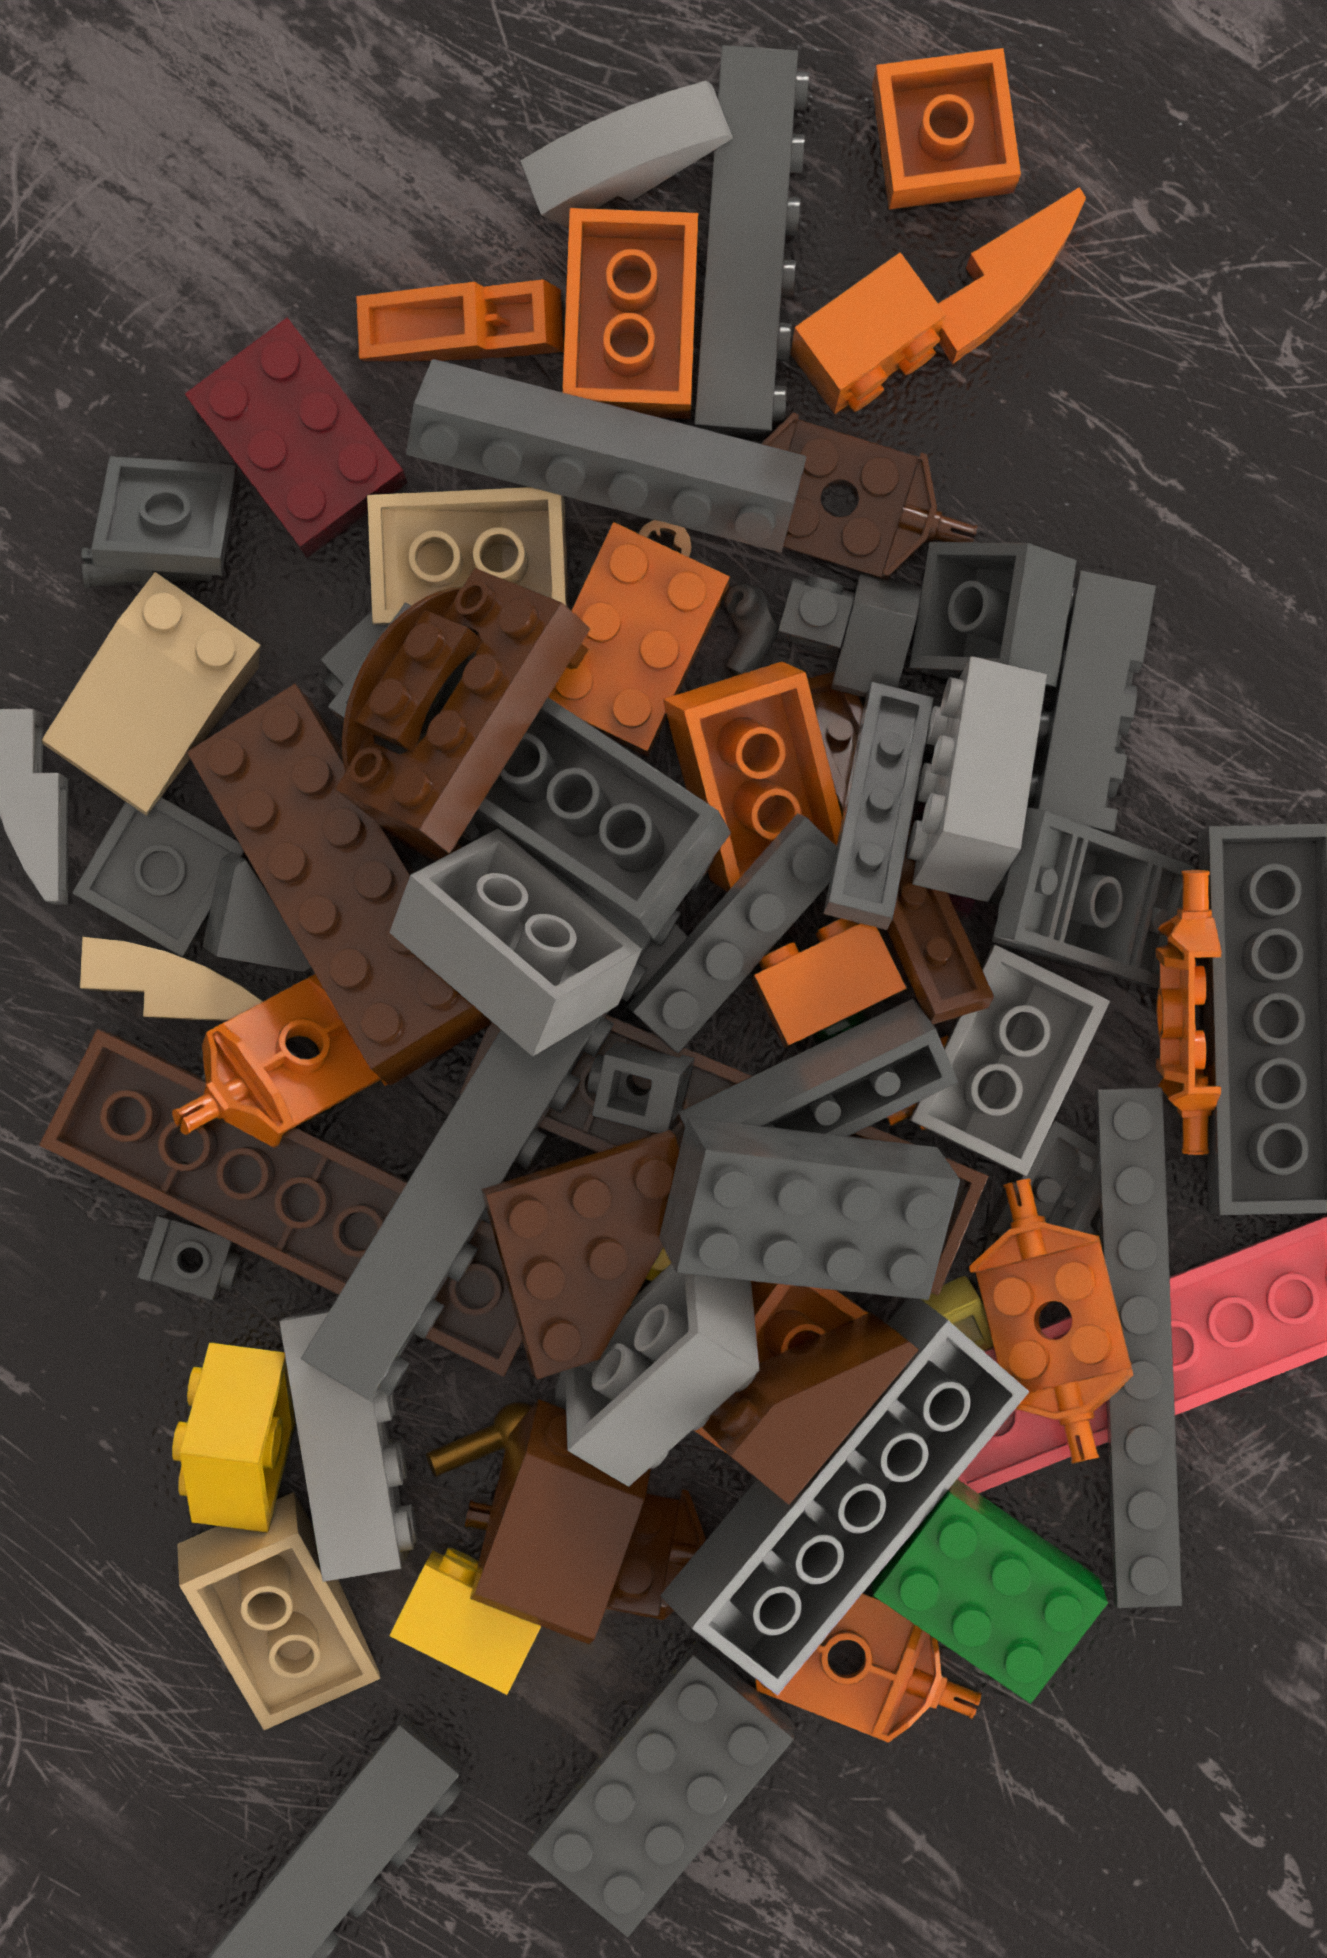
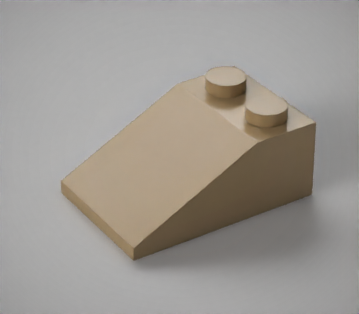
M531 487L367 495L373 625H389L405 602L412 606L421 599L438 591L462 587L474 568L560 601L569 608L564 496Z
M155 572L112 628L42 738V744L147 816L189 761L190 757L187 751L205 740L258 670L261 645Z
M294 1492L276 1500L268 1533L216 1526L177 1544L179 1586L263 1730L380 1679L377 1665L339 1580L322 1581L314 1527Z

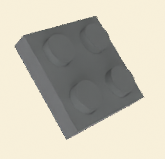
M110 456L91 548L93 567L222 576L237 488L236 465Z
M162 797L147 816L125 801L72 893L181 957L186 958L209 918L221 858L230 852L242 858L246 854L238 841Z

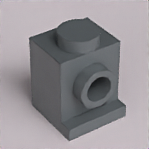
M808 576L805 582L793 578L776 641L837 657L853 605L854 595L843 592L844 587L830 580Z
M617 1041L604 1056L598 1054L592 1065L588 1081V1092L596 1094L592 1116L657 1134L668 1130L672 1131L681 1120L678 1112L684 1110L695 1058L686 1055L678 1058ZM632 1075L650 1079L652 1083L651 1088L641 1089L636 1086Z
M166 1214L159 1215L156 1218L137 1278L215 1300L219 1298L221 1289L232 1291L241 1267L243 1254L234 1252L236 1243L197 1224ZM189 1247L199 1250L203 1257V1264L197 1272H189L181 1264V1255Z

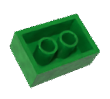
M958 1479L871 1582L872 1593L875 1598L1030 1704L1108 1604L1100 1578Z

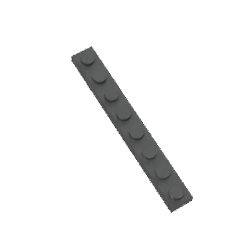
M1162 1088L1095 1090L1100 1240L1134 1374L1117 1393L1107 1400L1114 1605L1117 1608L1182 1606Z

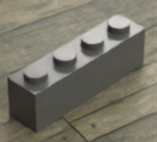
M911 999L678 1113L684 1126H686L688 1117L847 1137L958 1083V1080L936 1028L916 1001Z

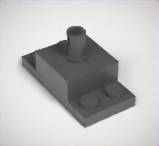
M1027 808L1021 850L988 900V902L993 904H999L998 919L992 942L1068 967L1110 974L1143 986L1159 989L1160 962L1156 958V948L1167 945L1168 939L1158 928L1161 924L1177 915V908H1183L1182 871L1194 870L1195 866L1049 811Z

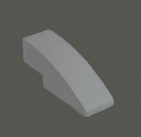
M703 81L643 100L592 121L556 139L520 161L540 214L568 227L570 208L597 209L616 196L631 202L733 139V136L712 84Z
M0 709V817L5 832L24 870L43 899L54 905H68V778L60 773H43V715L34 709Z

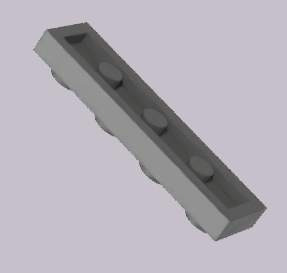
M871 682L866 694L824 914L885 930L888 929L894 915L934 697Z
M797 813L630 1001L626 1008L674 1052L679 1053L761 961L763 956L769 952L830 883L837 846L807 817Z

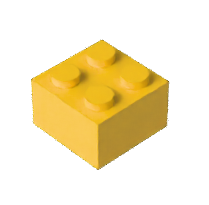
M209 1343L203 1367H193L190 1374L187 1402L192 1408L188 1422H178L173 1438L172 1457L174 1461L181 1462L178 1485L179 1495L187 1496L192 1523L268 1533L295 1427L285 1352Z
M448 1548L445 1555L432 1550L389 1636L507 1695L541 1626L470 1599L479 1561L453 1548Z

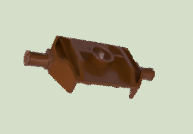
M792 413L761 443L762 445L807 456L783 548L888 580L925 543L929 544L933 540L940 542L974 541L978 525L968 524L943 516L942 512L937 510L927 454L921 453L917 457L799 420V414ZM834 484H844L850 487L856 494V509L845 517H835L827 513L821 503V494L826 488Z
M682 1489L680 1500L651 1494L645 1495L644 1503L606 1609L665 1620L674 1612L660 1595L706 1541L688 1490ZM470 1500L465 1527L487 1530L492 1505Z

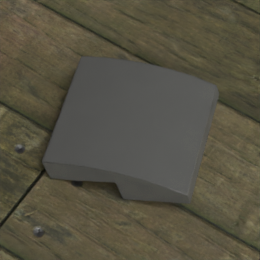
M1053 1120L1028 1175L1024 1176L1014 1173L1008 1183L1031 1179L1030 1184L1038 1216H1045L1046 1223L1098 1235L1100 1239L1097 1145ZM1005 1189L983 1226L999 1237L1009 1229H1012L1010 1223L1013 1222Z

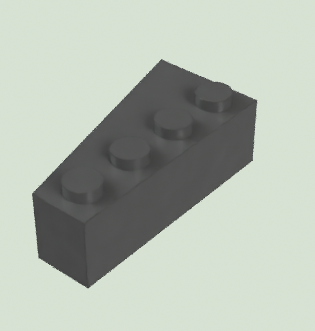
M1080 571L1073 580L1057 685L1052 687L1048 711H1041L1036 748L1040 749L1036 772L1032 773L1027 808L1046 810L1107 834H1112L1115 831L1118 810L1107 808L1109 798H1115L1119 783H1122L1124 778L1127 755H1125V749L1119 748L1121 735L1127 736L1134 718L1137 686L1131 684L1133 674L1140 672L1144 660L1156 589L1155 585L1086 571Z

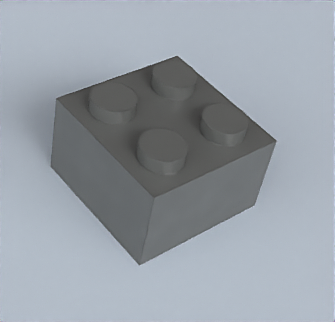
M929 542L909 668L947 680L950 677L959 679L970 657L973 656L1047 674L1045 687H1056L1077 560L1030 543Z

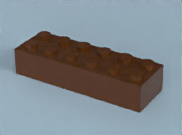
M293 684L187 751L188 756L361 1054L374 1073L392 1086L492 1023L489 1018L389 933L409 877L415 872L393 835L335 790L345 774L342 750L316 706L296 684Z

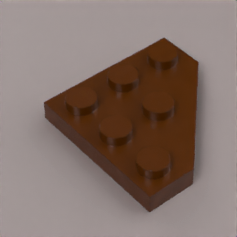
M670 1130L481 1189L531 1372L537 1380L601 1358L662 1251L663 1245L659 1240L679 1156L676 1136Z

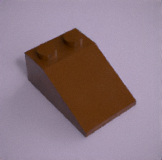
M872 1312L867 1313L759 1363V1371L752 1382L744 1390L733 1393L715 1409L702 1428L735 1461L790 1505L919 1349Z
M538 1399L509 1434L470 1599L590 1645L595 1640L644 1503L651 1469L649 1468L628 1487L569 1452L567 1447L566 1410Z

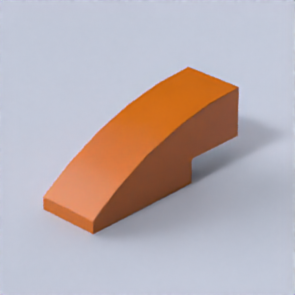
M1080 187L971 253L966 269L974 282L938 303L946 314L939 333V338L941 339L939 344L952 364L994 334L1019 310L1042 282L1063 249L1086 200Z
M544 279L484 287L476 282L356 296L359 359L363 361H431L432 359L446 361L564 352L561 289Z

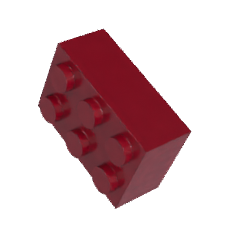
M288 317L185 393L195 411L306 558L310 557L368 513L367 495L394 494L408 483L403 469Z

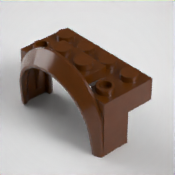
M477 568L473 569L462 587L441 590L416 602L394 620L379 637L363 662L354 681L345 711L342 732V754L345 774L335 790L395 836L406 847L438 861L462 848V845L458 842L459 838L566 668L577 669L589 649L582 642L590 628L562 602ZM469 628L478 631V636ZM476 651L475 657L466 665L463 676L441 712L430 722L426 736L419 742L426 715L438 691L451 673L468 656ZM374 736L385 739L407 751L402 754L391 751L376 744Z

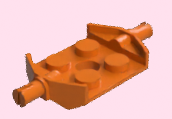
M1184 870L1182 871L1183 908H1177V915L1161 924L1158 928L1167 937L1168 944L1156 948V958L1160 962V988L1157 993V1027L1160 1037V1058L1156 1059V1069L1163 1077L1158 1087L1162 1088L1163 1092L1169 1097L1170 1102L1177 1107L1179 1115L1183 1118L1182 1153L1204 1155L1209 1153V1116L1212 1115V1111H1214L1221 1095V1086H1209V1076L1204 1075L1203 1071L1206 1065V1039L1204 1030H1196L1195 1005L1205 1004L1206 974L1204 966H1196L1195 958L1221 957V947L1215 920L1212 917V909H1209L1208 875H1210V871Z
M314 974L207 1031L202 1045L206 1080L204 1095L180 1108L174 1109L172 1116L177 1126L181 1124L180 1131L184 1135L190 1134L191 1131L215 1118H223L225 1122L274 1148L280 1144L282 1135L285 1132L381 1080L384 1086L388 1084L370 1069L319 979ZM295 1036L307 1037L317 1045L320 1054L311 1059H300L288 1051L285 1042Z
M1031 1179L1016 1181V1183L1010 1182L1003 1185L1013 1222L1010 1223L1012 1229L1005 1232L969 1266L970 1273H976L997 1362L1030 1391L1016 1409L1059 1420L1060 1426H1064L1072 1458L1071 1463L1073 1464L1099 1458L1089 1419L1095 1418L1093 1411L1117 1393L1134 1374L1099 1236L1046 1223L1045 1216H1038L1030 1184ZM1052 1302L1064 1304L1072 1316V1325L1069 1332L1058 1340L1048 1338L1039 1326L1041 1311Z
M864 1593L861 1594L778 1696L755 1679L756 1690L888 1743L907 1730L929 1707L936 1709L937 1705H941L972 1719L977 1711L976 1707L954 1697L979 1706L982 1695L979 1691L976 1692L950 1682L946 1676L941 1675L937 1639L877 1598ZM839 1641H855L861 1645L865 1652L863 1665L853 1674H839L832 1670L828 1664V1653L831 1647Z

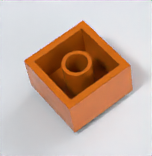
M1004 48L876 65L872 90L889 210L1014 193L1021 176Z
M900 252L797 325L794 329L790 354L834 415L847 405L850 406L853 412H856L872 402L884 391L881 384L893 372L900 368L905 375H908L936 354L933 347L941 340L939 333L946 314Z
M841 918L815 933L820 943L799 952L795 942H792L763 956L759 962L762 971L755 974L751 980L784 1048L906 989L877 927L862 923L858 924L857 922Z

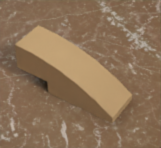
M82 937L80 988L91 991L144 993L143 1017L228 1021L265 1001L250 989L221 973L175 954L126 941Z

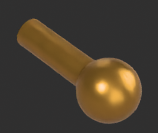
M522 1402L508 1404L498 1412L493 1425L427 1452L426 1458L434 1476L442 1475L500 1449L506 1450L510 1432L532 1406Z

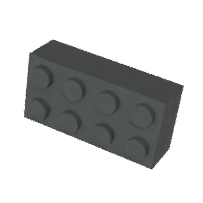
M687 1117L659 1240L676 1273L929 1300L960 1179L938 1147Z
M696 1640L535 1832L527 1854L628 1938L794 1740L795 1722Z

